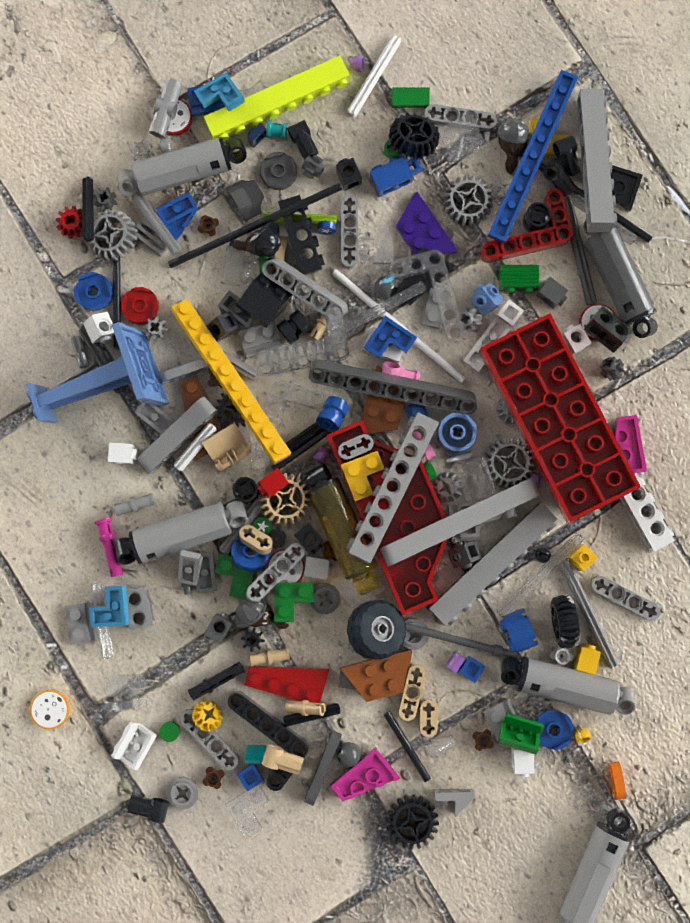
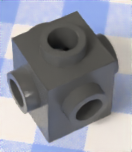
M475 540L464 543V541L456 542L453 544L454 548L447 550L453 568L461 566L462 569L473 566L472 562L482 558Z

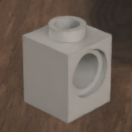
M307 557L304 576L327 579V576L332 575L333 564H329L330 560Z

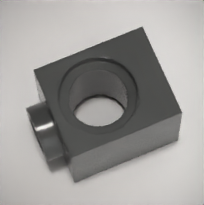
M550 277L536 296L554 309L557 305L561 307L568 297L565 294L569 290Z
M224 612L221 614L216 613L205 630L204 635L221 644L234 624L231 621L232 617ZM217 621L224 623L225 629L223 632H218L215 629Z

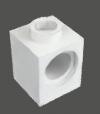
M108 312L91 315L83 323L92 344L98 342L105 344L111 341V337L115 334Z
M572 324L563 329L565 333L562 336L572 355L592 344L581 324L577 326ZM571 334L577 335L579 342H573Z
M109 443V463L134 465L135 460L138 458V449H136L135 445Z
M511 747L512 771L514 774H517L518 777H529V774H535L534 754Z

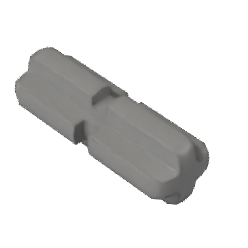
M80 336L72 337L71 343L76 353L75 357L78 367L80 369L89 366L86 352H84L85 348L82 338Z

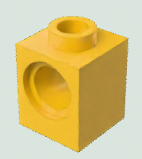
M579 544L566 558L579 571H585L598 557L585 544Z
M586 643L584 647L578 645L573 668L596 675L601 652L595 650L596 646Z

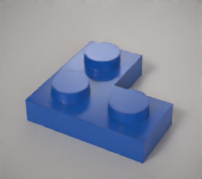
M385 316L365 344L364 349L378 359L381 358L389 344L407 354L417 336Z

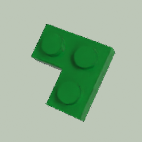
M219 553L215 572L233 577L229 596L240 599L246 598L245 593L253 582L255 571H245L237 568L234 565L232 556Z
M277 583L274 586V622H294V603L314 602L313 583Z

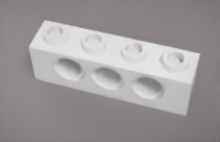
M634 473L641 488L636 490L639 493V498L635 500L632 498L631 493L619 499L649 552H655L674 542L675 540L672 537L674 533L663 521L664 515L661 510L657 509L654 505L655 499L653 495L645 489L644 479L641 475ZM643 506L648 509L646 517L641 514ZM653 523L658 527V531L655 534L650 529Z

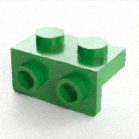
M507 713L501 722L498 743L536 755L539 751L540 734L544 729V724Z

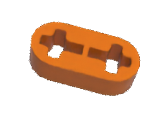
M620 762L608 763L613 796L615 800L626 799V789Z

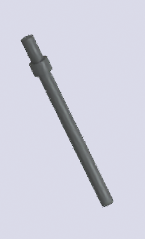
M405 623V629L409 632L489 652L497 657L516 658L517 656L516 651L512 652L501 645L494 644L493 646Z

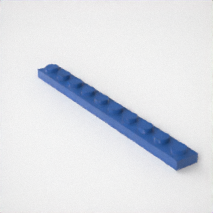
M561 69L487 237L505 244L574 89L578 76Z

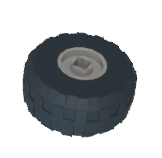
M383 600L368 601L352 611L347 625L348 640L353 650L366 659L381 660L395 655L402 647L406 637V624L401 612L393 604Z

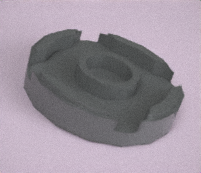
M273 152L267 155L262 162L260 175L264 184L269 188L284 190L295 182L297 165L291 156L283 152Z

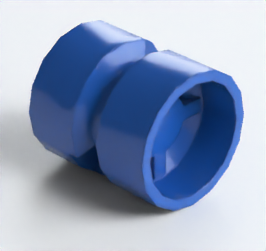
M329 396L323 405V410L320 411L316 419L317 424L329 432L339 430L349 410L348 403L339 397Z

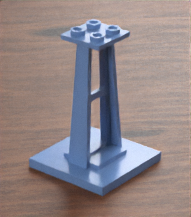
M120 322L112 324L122 354L121 358L48 391L45 386L31 383L26 384L28 389L27 396L32 401L34 407V417L40 422L57 423L53 409L132 384L138 401L159 406L169 404L146 333Z

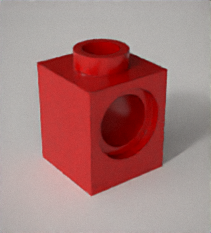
M276 468L258 482L259 487L257 489L263 497L267 495L270 498L287 486L289 482L281 471Z

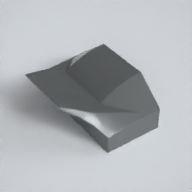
M241 180L226 188L245 222L261 214V203L264 195L255 180Z
M229 290L218 304L221 315L231 311L240 326L235 331L236 333L242 329H249L255 320L236 307L240 298Z

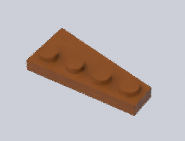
M198 376L180 383L185 412L204 396L209 401ZM216 415L190 439L191 443L208 423L213 424L217 428L215 433L222 430ZM204 446L193 458L194 461L208 455Z

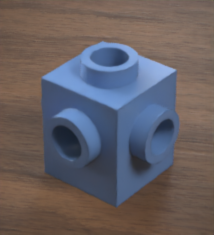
M491 283L486 286L483 284L478 286L474 290L475 294L470 298L474 307L478 308L483 316L494 311L505 301L499 294L498 289Z

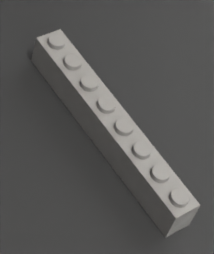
M580 89L577 98L587 232H611L613 225L617 223V213H614L616 199L615 196H612L614 179H611L613 166L612 162H609L611 155V146L608 145L610 132L609 129H606L608 122V113H605L607 99L606 96H603V89Z
M542 502L538 503L494 544L481 559L475 562L473 566L438 597V601L433 602L428 609L443 625L453 624L458 619L457 614L461 610L465 612L472 606L471 601L475 597L479 599L486 592L485 588L489 584L494 585L500 579L498 575L502 571L507 572L514 566L513 561L517 557L521 559L528 552L527 548L531 544L534 546L542 539L541 534L545 531L548 533L556 526L554 523L557 520L555 515Z

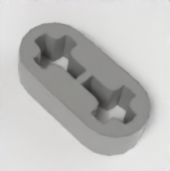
M367 434L357 436L342 443L338 448V454L343 460L353 459L370 451L374 444L373 439ZM362 438L370 441L366 449L364 446L359 448L356 446L362 442ZM344 446H347V448L355 447L350 452V456L342 455L341 452L344 450Z

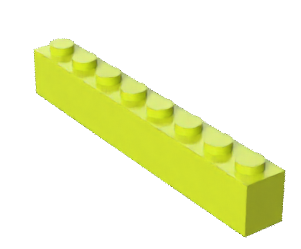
M339 55L244 98L245 102L231 111L224 107L204 116V120L212 138L222 137L224 142L230 136L242 134L246 129L252 126L257 127L265 120L275 119L285 111L291 112L303 103L309 104L316 97H324L336 88L342 89L350 83V75Z

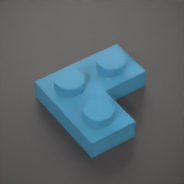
M227 73L194 91L204 108L221 99L227 110L231 111L245 102Z
M126 585L105 587L106 606L89 608L91 628L128 625L129 614Z

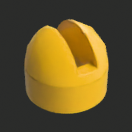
M582 727L583 730L581 731L578 728L575 730L574 735L577 743H584L592 739L587 728Z

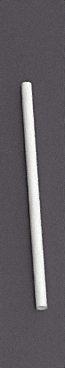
M337 269L333 271L332 276L382 318L387 316L408 330ZM417 337L413 343L458 382L462 383L465 380L461 373Z

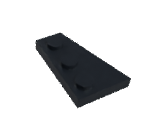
M612 165L611 179H614L612 196H615L616 203L630 212L643 175Z
M422 247L394 297L411 306L450 272L455 265Z

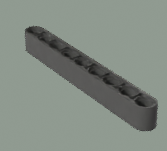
M319 359L312 361L310 364L309 379L316 384L465 415L473 414L477 410L476 396L468 390ZM314 370H320L322 372L316 373L314 372ZM333 374H340L341 376L335 377ZM352 378H359L360 380L354 381ZM371 382H378V384L373 385ZM394 385L397 388L391 389L390 386ZM411 389L416 390L413 393L408 392ZM432 393L434 396L430 397L427 394ZM467 401L472 402L471 404H464Z

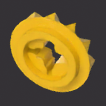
M210 700L201 701L193 709V722L203 731H214L221 725L223 719L222 710L217 707V703H212ZM211 711V718L204 721L205 713Z

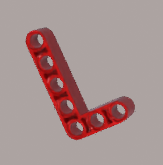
M557 188L550 189L543 200V203L551 211V218L548 222L549 228L508 237L505 244L496 240L487 242L480 252L481 260L485 263H493L566 245L573 235V230L562 191ZM549 197H555L557 202H551ZM554 214L560 215L562 220H556ZM558 232H564L567 238H561ZM541 236L547 237L549 242H548V243L542 242L541 239H540V237H541ZM522 241H528L530 247H524ZM510 245L512 251H506L503 246ZM491 249L494 252V255L488 256L485 253V250Z

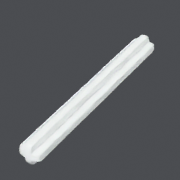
M393 35L349 106L347 112L349 115L357 116L400 45L401 39L396 35Z

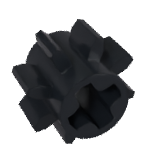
M256 627L253 628L252 632L246 629L245 633L247 636L241 637V640H245L246 643L243 648L250 647V652L254 650V647L260 650L261 646L259 643L265 642V639H261L263 631L257 633ZM252 634H254L255 638L258 639V641H256L254 645L251 644L250 640H248V638H250Z

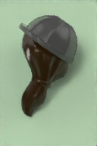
M516 118L506 120L498 127L497 132L498 143L507 155L505 168L510 175H513L514 170L517 168L518 156L526 149L530 137L528 126L522 120Z
M244 598L239 602L233 620L234 625L238 628L248 626L260 627L268 623H273L281 629H286L289 626L285 622H274V612L271 606L265 603L263 599L253 603Z

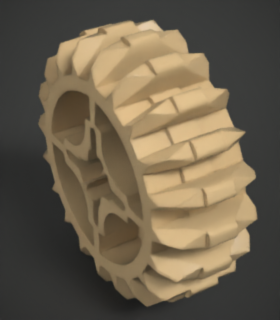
M293 474L289 480L287 479L291 487L286 492L279 491L273 495L277 499V505L274 510L270 505L267 495L259 498V501H265V504L261 505L260 509L267 508L263 515L266 516L270 513L269 521L276 517L275 524L277 525L281 519L283 520V526L287 525V519H289L291 525L294 524V517L297 521H300L299 513L306 516L307 513L303 508H310L309 505L305 504V502L311 501V498H305L308 490L303 491V488L307 485L306 483L301 486L299 485L301 478L294 482ZM295 490L298 491L300 496L299 506L293 500ZM285 494H289L287 499L289 504L284 503L281 505V495L284 497ZM284 507L295 510L293 514L287 516L278 514Z

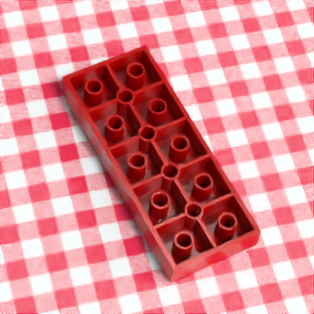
M551 313L480 347L479 353L566 523H570L641 488Z

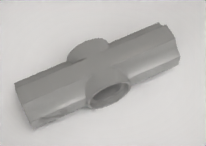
M167 79L161 97L157 98L155 102L154 117L149 133L160 139L165 138L170 122L177 113V102L183 87L177 80Z

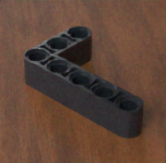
M235 691L229 696L228 706L231 710L283 748L285 752L305 758L309 745L304 738L291 728L286 727L283 722L243 692ZM239 696L242 699V704L239 706L234 705L232 698ZM255 708L258 711V716L250 717L248 709ZM265 720H271L274 724V727L272 729H266L263 726V722ZM287 732L289 739L287 741L280 740L279 733ZM296 744H303L305 751L298 753L295 751L294 746ZM272 769L267 778L268 788L272 791L281 790L293 773L281 769ZM278 776L281 778V783L275 785L271 782V778Z

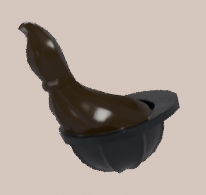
M274 221L268 222L260 230L253 232L245 242L232 240L229 246H233V248L239 251H247L261 258L271 257L279 251L281 245L279 225Z

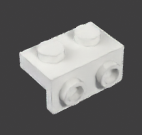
M130 722L125 727L121 739L115 745L111 757L120 759L132 769L138 770L157 734L141 723Z

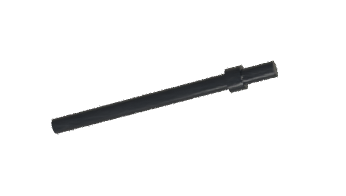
M120 256L118 261L113 259V324L121 323ZM114 334L113 348L120 349Z

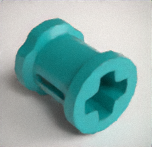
M269 120L266 137L273 136L285 140L287 123L277 124Z

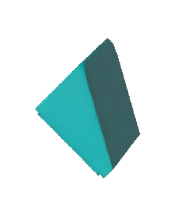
M247 745L245 763L261 764L266 746Z

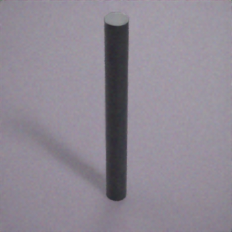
M323 429L292 451L289 457L272 465L271 468L273 471L276 468L280 470L332 432Z
M390 711L384 714L385 719L424 782L431 779L430 775Z

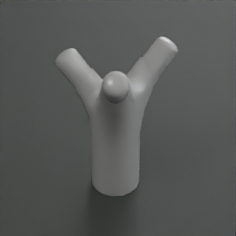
M470 451L461 454H450L447 452L444 454L449 457L445 459V463L452 462L451 469L461 461L472 459Z

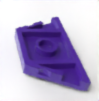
M415 192L396 225V229L415 257H417L422 247L438 256L440 254L457 253L458 250L419 193Z

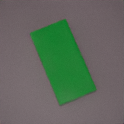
M392 87V108H427L430 105V87Z

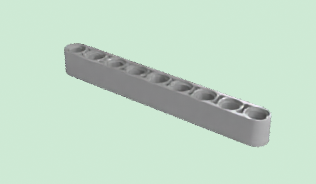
M531 477L379 549L389 567L541 495L534 478Z

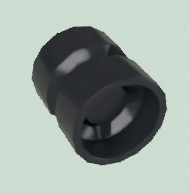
M542 202L531 204L522 219L524 229L527 232L545 229L551 218L549 207Z
M298 309L289 315V320L284 319L276 325L290 345L299 340V335H305L312 330L311 325Z
M241 477L233 484L232 490L235 498L243 503H251L259 496L258 484L249 477Z

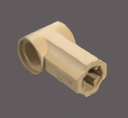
M268 744L261 764L270 769H281L299 775L304 758L285 752L284 749L278 746Z

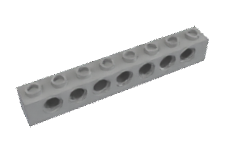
M419 412L415 417L411 416L407 424L409 430L407 434H402L398 442L401 446L398 451L394 450L390 458L392 464L390 468H385L381 476L384 481L381 486H376L372 494L375 496L373 503L369 502L364 510V513L367 515L364 521H359L355 529L358 533L355 539L351 537L346 547L349 549L347 555L367 565L371 563L439 422ZM412 432H419L422 439L416 440ZM404 449H411L413 456L407 457L404 454ZM398 465L404 467L405 473L398 474L395 467ZM388 483L396 485L395 492H390L387 489ZM378 501H386L388 508L385 510L380 509ZM372 517L377 518L379 526L372 527L369 519ZM362 535L370 537L371 543L369 545L361 543L360 538Z

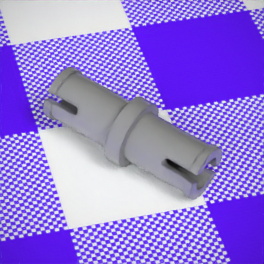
M151 493L135 499L132 497L128 501L114 504L116 516L132 511L135 513L138 512V509L153 506L154 501Z

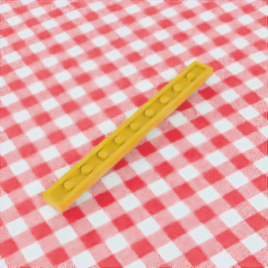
M186 299L171 306L172 313L273 464L275 465L289 457L291 451L190 301Z

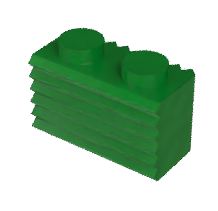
M500 265L499 291H504L505 294H513L515 291L532 294L539 288V265Z

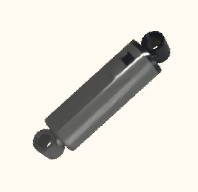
M585 220L583 224L586 234L591 235L586 240L585 245L622 321L628 326L633 324V333L638 338L654 335L658 325L655 319L650 316L656 313L657 310L617 228L613 227L611 232H587V221ZM644 323H645V324L647 325V327H648L647 332H645V331L643 330V324H644Z

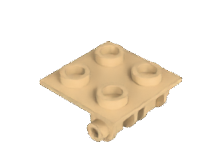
M235 422L201 442L220 472L253 453Z

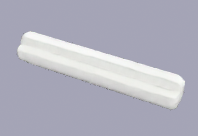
M208 423L176 460L174 463L175 468L179 471L185 469L203 447L201 442L217 431L213 424Z

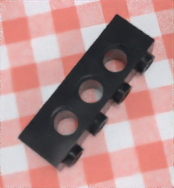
M300 195L278 201L280 210L302 199ZM308 206L284 216L283 220L298 270L304 275H309L322 271V265H325L322 254L318 255L316 247H319L317 236H312L311 229L314 226L311 217L307 218L305 210H308ZM296 212L302 214V219L299 222L292 221V215ZM300 231H306L308 234L307 238L303 241L297 238V234ZM311 249L313 256L310 259H305L303 257L304 250Z

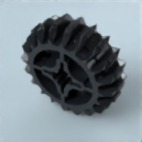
M415 112L413 115L407 113L405 116L400 115L399 118H395L390 126V145L394 147V151H399V155L404 154L406 158L410 156L413 160L418 157L421 160L423 157L428 158L438 147L440 133L434 121H429V117L424 118L422 114L417 116Z
M565 595L553 597L550 613L556 642L560 648L578 646L580 642V624L574 600L570 596Z
M412 794L411 800H408V796L404 795L405 801L402 802L400 798H397L399 805L397 806L392 803L391 807L394 811H387V814L391 816L386 818V823L390 824L387 826V831H392L390 837H396V844L402 841L403 848L409 843L411 850L414 848L413 844H417V848L420 849L421 842L427 846V838L430 840L434 839L431 832H438L437 828L433 827L439 825V821L434 820L438 817V813L433 812L435 806H429L430 801L428 799L423 802V796L420 795L418 800H416L415 794ZM412 807L421 808L426 812V815L415 814ZM406 808L407 814L405 818L400 819V822L396 823L398 815ZM410 813L412 814V818H414L415 820V830L413 829V826L411 825L409 820ZM425 821H428L426 829L419 834V827L425 824ZM399 829H408L412 832L413 836L404 835Z

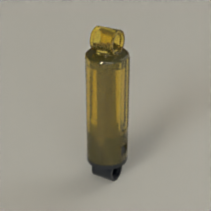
M325 464L306 472L307 480L312 487L307 493L345 579H353L355 589L361 596L379 588L378 578L372 571L377 567L375 558L373 557L371 563L367 565L347 555L349 549L346 547L351 537L355 539L358 533L355 529L359 522L339 478L332 479V475ZM362 535L360 538L361 543L368 545L365 536Z

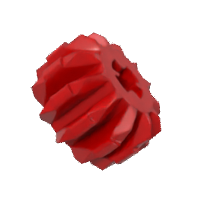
M72 206L71 210H69L68 207H65L64 213L61 211L58 213L61 217L56 218V222L59 223L56 227L63 236L68 235L69 239H72L74 234L77 238H80L79 233L82 232V209L77 210L75 206Z

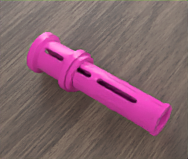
M112 518L96 521L95 525L98 526L99 541L103 543L111 577L122 575L123 572L120 564L117 562L114 546L116 534L112 530Z

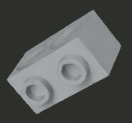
M148 586L128 590L129 624L126 626L130 630L156 624ZM134 593L140 598L138 604L131 602V596ZM137 613L143 615L144 620L142 623L136 622L135 615Z

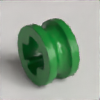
M388 140L384 145L385 156L390 159L398 157L399 151L391 153L390 149L387 150V148H391L390 140Z

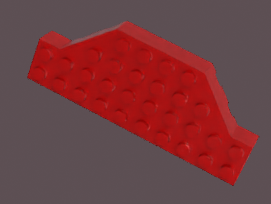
M361 420L328 434L327 439L360 518L364 521L367 515L364 513V510L369 502L373 503L375 496L371 495L355 501L341 465L378 451L384 468H390L392 464L390 458L394 450L398 451V449L373 439L374 444L370 451L350 460L340 458L338 448L342 443L363 434L368 435L365 425ZM362 438V442L356 445L357 448L364 446L366 449L370 441ZM344 446V450L341 453L342 455L350 456V452L355 447L347 448V446ZM404 452L407 457H412V455ZM422 460L376 551V556L402 615L438 601L431 581L448 540L446 539L389 567L379 549L446 517ZM400 465L395 467L398 474L405 473L404 467ZM384 470L367 476L372 492H374L377 485H382L384 479L381 476ZM388 483L387 489L390 492H395L396 485ZM378 501L380 509L385 510L388 508L386 501ZM372 517L369 519L372 527L379 526L377 518Z

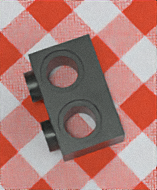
M604 306L595 313L584 328L587 333L613 353L625 342L633 330Z

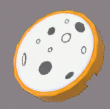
M55 689L45 690L37 694L30 706V715L33 722L44 729H54L61 726L67 720L70 713V703L67 697Z

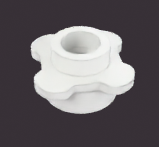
M558 646L555 652L552 651L550 653V658L554 659L557 665L565 667V664L573 660V654L569 653L566 648Z

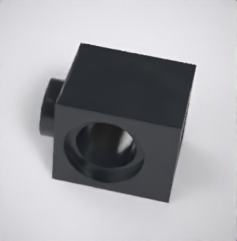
M354 158L340 160L336 165V172L344 191L361 185L362 176ZM351 170L353 174L346 176L343 172Z
M231 311L215 317L206 325L217 342L228 338L240 328Z
M309 523L294 535L308 553L313 551L315 554L323 547L321 543L324 540ZM313 534L316 541L313 545L305 543L306 535Z

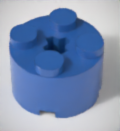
M524 608L502 616L503 620L500 621L504 633H509L510 638L507 640L512 652L516 650L519 653L539 645L537 640L533 641L536 636L527 615H522V613H525Z

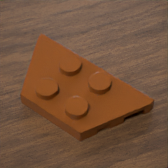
M376 366L375 371L382 372V368ZM372 382L371 384L377 385L378 382ZM392 385L390 388L395 389L397 386ZM368 394L361 417L368 434L397 430L405 402Z
M412 650L399 651L395 655L381 660L369 659L340 667V671L348 678L352 686L366 702L404 692Z

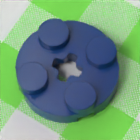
M89 272L78 279L74 287V297L86 310L98 311L112 302L113 288L105 276L96 272ZM92 287L98 289L95 296L89 295Z
M251 533L244 534V537L251 536ZM236 539L231 549L234 565L245 571L262 570L269 561L270 553L261 555L254 551L255 554L248 555L246 551L248 552L251 548L244 545L240 539ZM260 543V547L267 546V543Z
M546 710L537 717L535 721L544 724V729L540 734V744L552 750H559L570 743L574 727L571 719L559 710ZM551 725L558 726L557 734L549 733Z

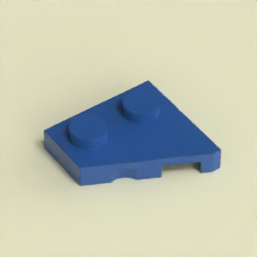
M190 192L157 208L156 211L166 228L177 241L197 213L198 207Z

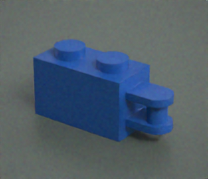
M404 156L401 158L395 157L386 165H377L372 168L370 180L378 197L412 183L414 175L425 170L424 166H421L419 162L420 159L416 157L414 160L406 161Z

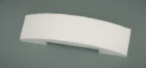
M508 300L463 361L479 372L485 364L479 353L480 347L507 335L524 310L511 300Z

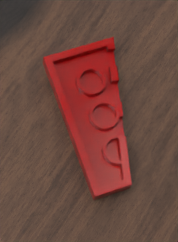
M249 666L244 685L300 702L309 700L312 703H320L330 669Z

